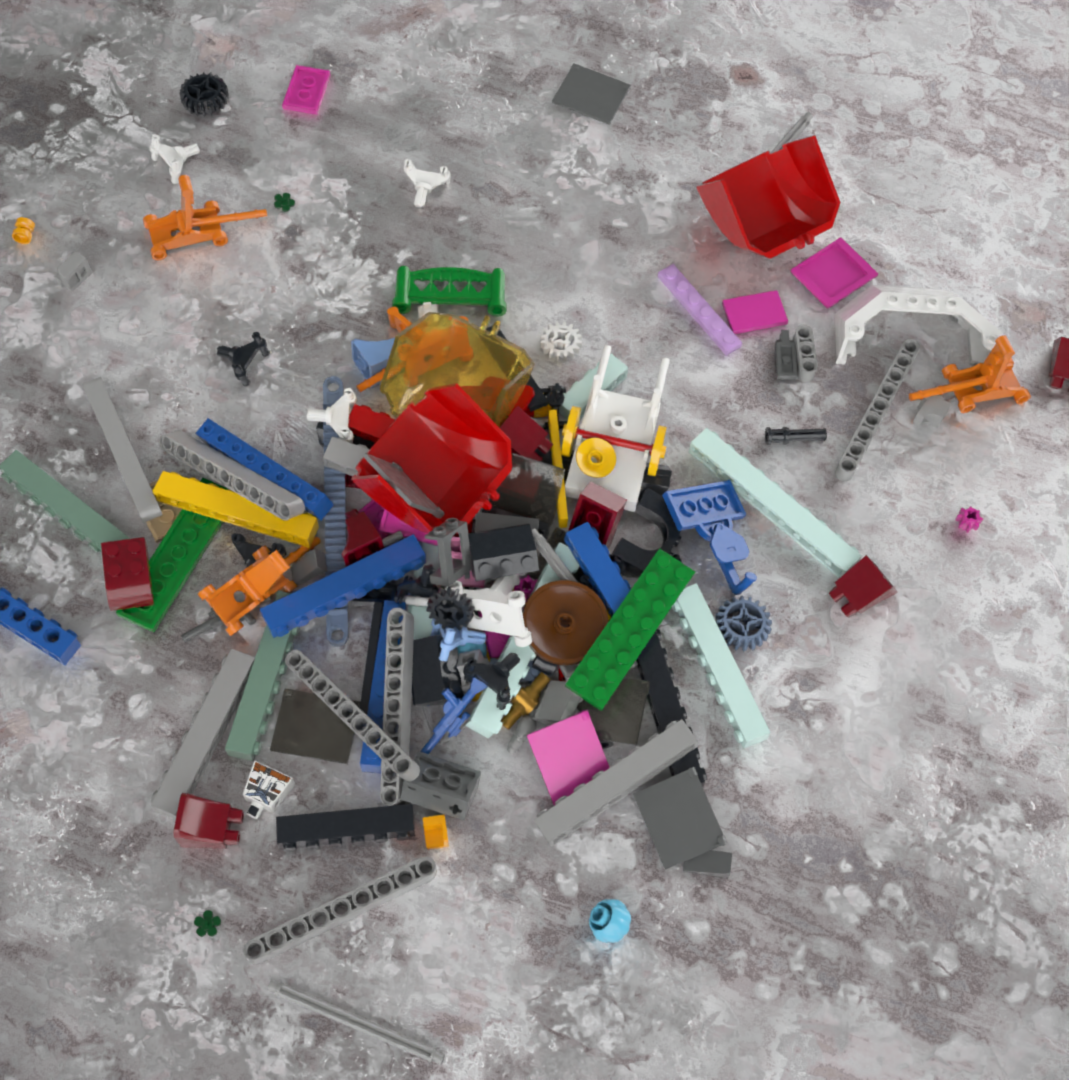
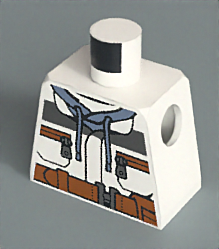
M254 761L243 792L245 800L251 803L246 814L251 818L258 819L263 809L274 813L295 786L293 778Z

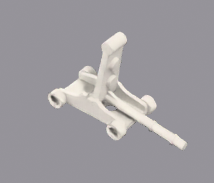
M519 574L498 577L490 589L466 590L463 589L460 581H456L449 586L454 592L456 589H459V594L461 595L466 593L465 599H472L471 606L475 607L474 610L481 611L482 617H478L473 612L474 616L467 626L468 630L474 628L514 636L515 645L519 647H525L532 643L531 632L524 626L521 608L526 603L525 595L522 591L512 592L514 586L520 583ZM407 596L405 602L408 605L428 606L429 598Z

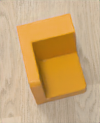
M445 814L423 817L426 849L449 847Z

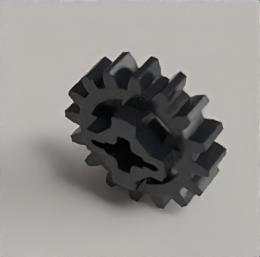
M441 587L438 592L434 591L430 596L426 611L431 612L429 615L430 619H436L435 625L440 623L442 624V629L448 626L452 629L456 627L460 631L463 626L467 627L469 622H471L475 607L471 606L472 599H465L466 593L461 595L459 594V589H456L454 592L451 587H448L446 591Z

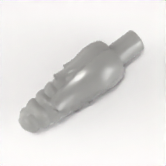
M533 709L528 716L520 719L508 744L507 750L509 753L514 754L518 751L523 742L527 741L526 735L536 729L537 723L533 720L536 709Z

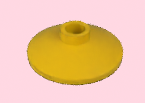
M590 438L583 441L578 447L576 462L580 470L587 476L602 478L613 471L616 465V453L607 441L600 438ZM591 458H596L597 463L592 462Z

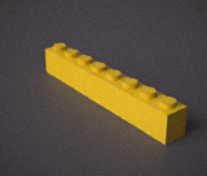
M162 471L153 489V494L158 502L307 548L311 547L319 529L317 518L310 513H302L289 520H282L230 489L225 490L212 483L205 484L196 478L182 477L176 472Z

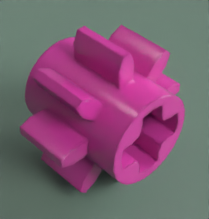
M972 506L966 510L961 508L959 515L955 519L959 521L958 528L966 530L967 533L971 529L977 531L980 527L979 524L983 521L979 514L980 510H976Z
M529 575L524 579L519 577V585L514 586V590L524 593L526 603L538 581L537 579L533 581Z

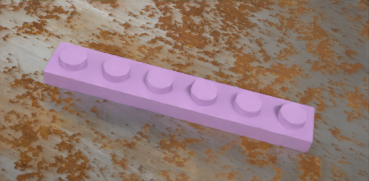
M674 264L658 272V278L726 356L742 346L740 339Z

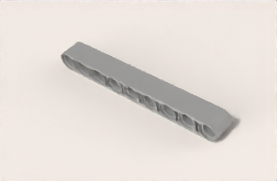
M906 339L901 345L838 463L835 475L840 481L851 480L917 356L920 345L916 340Z
M98 377L83 383V388L142 522L145 523L162 516L160 507L102 378Z
M174 431L162 435L159 439L161 449L167 454L282 520H289L301 515L305 510L304 502L300 497L183 431Z
M393 608L387 617L383 731L409 755L414 617L406 610ZM403 615V620L399 623V617ZM402 636V642L398 645V639ZM401 658V665L397 667V661ZM400 680V687L396 689V683ZM399 702V703H400V707H399V709L396 711V710H395V705ZM398 724V725H399V730H398V732L395 734L394 728H395V726ZM381 760L380 799L382 803L387 806L404 805L406 801L400 800L404 779L398 774L393 778V770ZM409 765L404 768V771L408 769ZM395 791L396 799L393 801L392 793Z
M292 650L287 654L285 658L286 665L396 774L405 781H414L419 776L420 767L308 657L299 650ZM409 765L408 769L404 771V768Z
M428 856L416 859L254 937L244 945V955L252 964H261L420 887L435 878L437 873L435 861ZM423 865H430L432 870L424 874L420 871V868ZM403 875L411 876V881L407 884L400 883L399 879ZM382 885L391 887L390 891L386 894L379 893L378 889ZM361 895L369 896L366 904L357 903V899ZM340 905L348 907L347 912L343 915L336 913V909ZM324 915L327 917L324 924H315V919L318 916ZM297 926H304L305 931L299 936L293 934ZM276 936L283 937V942L279 946L272 945V940ZM256 946L261 947V952L258 956H250L252 948Z

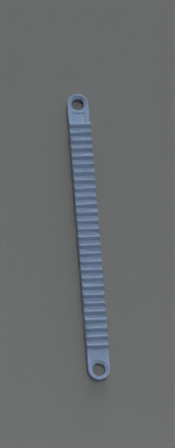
M337 376L328 377L323 383V410L331 407L344 395L343 382ZM336 383L339 385V388L336 391H330L328 386ZM323 422V449L325 454L331 438H339V436L330 425H326V422ZM324 466V494L334 504L324 517L325 558L327 572L325 574L327 577L345 568L342 552L347 543V525L345 522L346 474ZM348 603L341 608L336 607L326 614L327 638L329 643L336 647L346 644L349 638ZM336 630H341L344 636L340 640H334L332 633Z

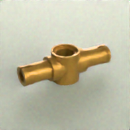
M540 672L529 686L522 687L510 701L512 706L508 714L504 715L501 719V722H503L502 726L507 730H510L521 716L528 715L539 703V694L550 681L544 673Z

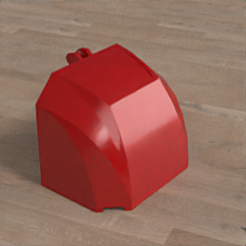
M815 135L783 144V149L771 154L769 150L703 181L702 185L697 186L701 199L712 219L733 245L771 259L795 246L798 249L805 248V243L807 245L813 244L815 236L833 227L841 202Z
M458 383L433 387L425 391L424 394L426 396L416 404L413 401L408 404L367 452V454L387 462L397 463L421 491L437 507L441 508L444 512L443 517L436 518L431 513L409 506L364 457L355 467L358 470L357 476L354 475L351 479L385 510L409 526L424 533L431 532L433 528L440 526L449 518H456L458 521L467 522L468 525L481 508L490 510L492 504L488 499L496 501L500 498L496 489L512 471L511 440Z

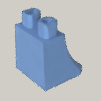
M396 337L383 341L354 339L351 341L352 359L364 378L368 379L382 371L383 368H387L401 360L396 357V345L399 343H408L410 345L411 342L407 337L400 341ZM403 368L389 375L388 378H384L376 384L372 385L371 388H374L377 385L404 372Z

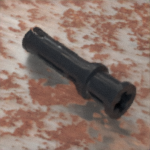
M766 427L765 429L766 445H771V443L786 445L790 441H825L827 439L826 428L789 430L787 427H782V429Z

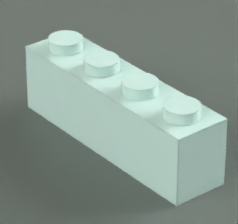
M612 353L609 356L601 390L610 392L622 383L628 374V367ZM600 361L593 370L590 369L586 372L583 379L576 381L566 394L563 393L565 398L563 405L559 407V414L568 420L572 406L581 407L580 419L584 417L593 378L597 374Z

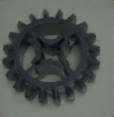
M205 72L201 75L196 73L194 77L190 75V78L185 79L184 84H181L179 92L184 108L189 110L191 114L195 113L197 116L202 114L204 117L206 114L212 116L213 112L219 113V109H224V105L227 104V99H229L226 83L218 75L213 76L211 72L208 75Z

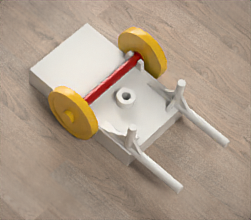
M605 345L597 374L593 378L580 429L578 425L581 407L572 406L567 424H564L562 456H571L575 439H577L565 484L566 497L579 499L580 493L591 481L627 499L624 510L635 512L649 455L651 459L647 475L656 476L660 458L664 459L666 446H663L666 426L659 425L654 444L652 440L659 416L660 399L670 360L662 358L651 401L601 390L612 349L611 346ZM590 438H600L607 441L613 447L616 453V465L609 475L602 478H593L580 470L576 462V451L583 441ZM592 457V462L597 463V459Z

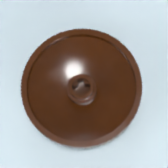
M570 580L553 581L541 586L530 596L523 610L524 626L531 632L532 643L528 646L540 658L556 665L568 666L579 664L609 622L607 610L600 597L589 587Z

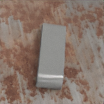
M800 325L796 328L793 337L796 344L797 377L800 381L807 383L813 380L818 368L813 331L807 325Z

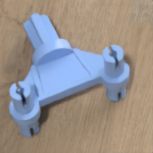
M432 619L431 625L433 628L430 636L440 635L441 632L443 637L440 643L442 649L439 660L448 661L450 651L459 645L465 646L466 643L483 644L486 641L485 632L468 630L464 626L460 631L456 627L452 629L448 626L442 629V624L435 625L436 619Z

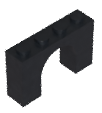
M647 488L636 506L635 513L658 526L663 537L660 549L673 556L674 553L671 550L673 546L677 547L682 538L679 535L681 531H678L663 496ZM621 538L614 548L610 559L615 561V556L622 555L626 571L639 578L659 549L645 550Z

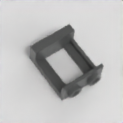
M449 518L425 535V539L437 540L440 569L430 575L431 584L449 587L472 570L467 522L458 521L456 518ZM455 533H458L460 537L462 560L452 559L451 539Z

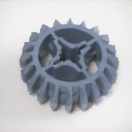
M743 595L740 596L739 600L733 597L731 602L726 600L724 606L721 605L718 609L719 612L716 613V623L724 639L728 641L727 646L735 645V651L739 647H742L744 652L747 651L748 647L753 651L756 645L761 647L763 641H767L769 637L767 634L771 633L772 629L770 626L772 625V620L769 619L770 612H764L766 610L765 605L758 606L759 600L754 603L751 596L748 600H745ZM739 611L738 616L727 618L731 613ZM759 628V631L754 635H747L749 631Z

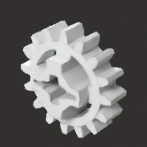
M557 321L555 326L549 324L548 329H543V334L540 337V347L544 348V354L549 353L550 359L556 357V361H559L560 358L567 361L568 356L573 359L574 353L579 354V349L582 347V334H579L578 328L573 330V324L566 326V322H563L562 325H559Z

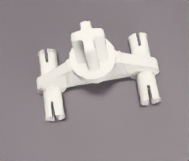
M152 135V143L149 147L151 159L158 161L160 155L170 166L171 182L177 184L183 163L187 157L200 152L198 145L192 144L184 148L182 146L170 147L160 144V137L158 135Z
M410 159L404 161V171L417 190L414 205L418 208L425 206L427 194L431 193V189L441 184L445 185V182L446 185L450 184L451 173L446 166L445 168L444 166L440 168V173L415 169Z
M346 388L344 395L331 407H327L326 410L309 409L307 411V420L326 422V425H330L339 437L353 443L354 436L348 428L350 407L353 408L357 401L356 394L351 388Z

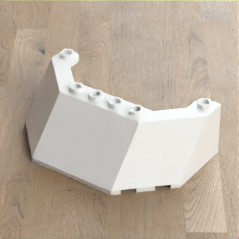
M871 285L834 315L836 364H845L847 356L850 354L851 357H855L856 341L860 340L864 335V324L882 310L953 315L959 320L958 323L967 330L970 365L984 363L996 344L995 340L1002 336V332L960 296L942 289Z

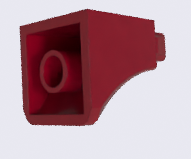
M1061 336L1054 340L1048 376L1051 377L1050 388L1060 390L1063 381L1069 382V338Z
M519 406L514 409L500 427L511 440L512 459L521 465L526 463L535 468L543 459L534 452L535 449L538 448L546 454L554 445L546 437L548 432Z
M353 509L345 513L348 538L342 552L345 567L384 549L381 535L364 511L359 513L357 509Z
M866 555L834 582L836 586L829 592V595L836 603L843 597L848 599L849 602L840 609L849 618L856 613L862 614L898 592L873 560Z
M182 793L174 825V838L181 847L227 849V845H239L240 831L230 830L231 823H243L244 812L243 810L232 808L228 803Z

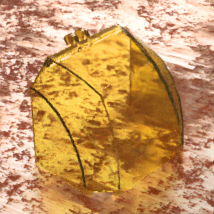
M428 312L395 336L379 389L382 394H385L391 406L389 409L391 414L398 417L412 401L416 404L426 396L424 394L425 391L429 388L458 383L500 428L520 398L535 363L524 348L497 336L501 326L500 321L497 320L494 323L491 332L486 330L490 323V316L488 315L484 317L481 327L454 314Z

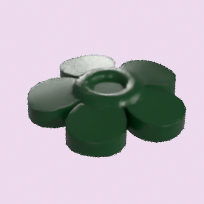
M284 193L283 197L280 194H276L274 196V207L276 209L282 207L284 212H288L290 207L295 205V200L290 199L291 195L289 193Z
M206 910L203 913L204 919L201 916H197L194 920L195 926L199 927L196 933L200 937H204L206 933L213 937L218 932L215 927L221 924V919L218 916L213 917V912Z

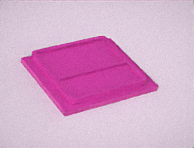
M841 237L790 271L827 309L878 276V273Z

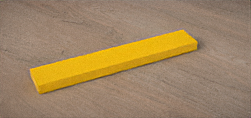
M550 410L548 413L550 441L554 444L551 447L558 524L560 528H567L568 513L557 410Z

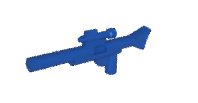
M474 676L472 677L469 690L462 699L457 698L449 688H446L441 693L447 699L443 705L445 715L432 730L434 732L433 736L420 752L429 754L447 731L449 732V738L453 737V735L457 737L461 731L460 726L470 717L468 712H464L462 718L459 715L473 697L488 686Z

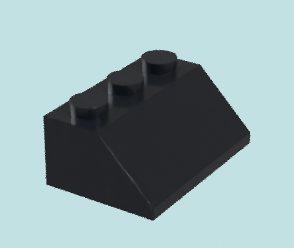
M530 524L468 533L472 562L471 571L475 581L539 571L537 549Z
M442 635L413 640L412 696L414 706L444 705L447 699L441 693L446 688H449L457 698L462 699L464 696L461 688L460 673L457 669L458 648L456 647L450 651L448 661L439 660L442 649L440 647L441 640L443 639Z

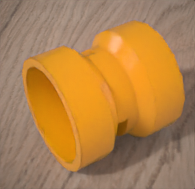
M25 217L17 218L12 238L18 243L29 244L32 239L31 233L34 232L35 223Z

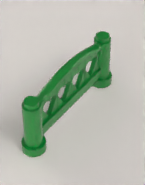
M400 266L396 275L395 298L392 300V307L398 308L400 314H407L411 310V304H423L425 302L446 305H487L490 315L496 317L503 316L507 312L505 273L501 268H495L492 273L457 267H439L410 271L409 267ZM416 280L422 282L428 280L430 283L423 291H420L414 282ZM448 281L449 284L442 291H439L433 282ZM454 281H466L468 284L461 292H458L452 283ZM476 281L478 283L486 282L487 284L480 292H477L471 283Z

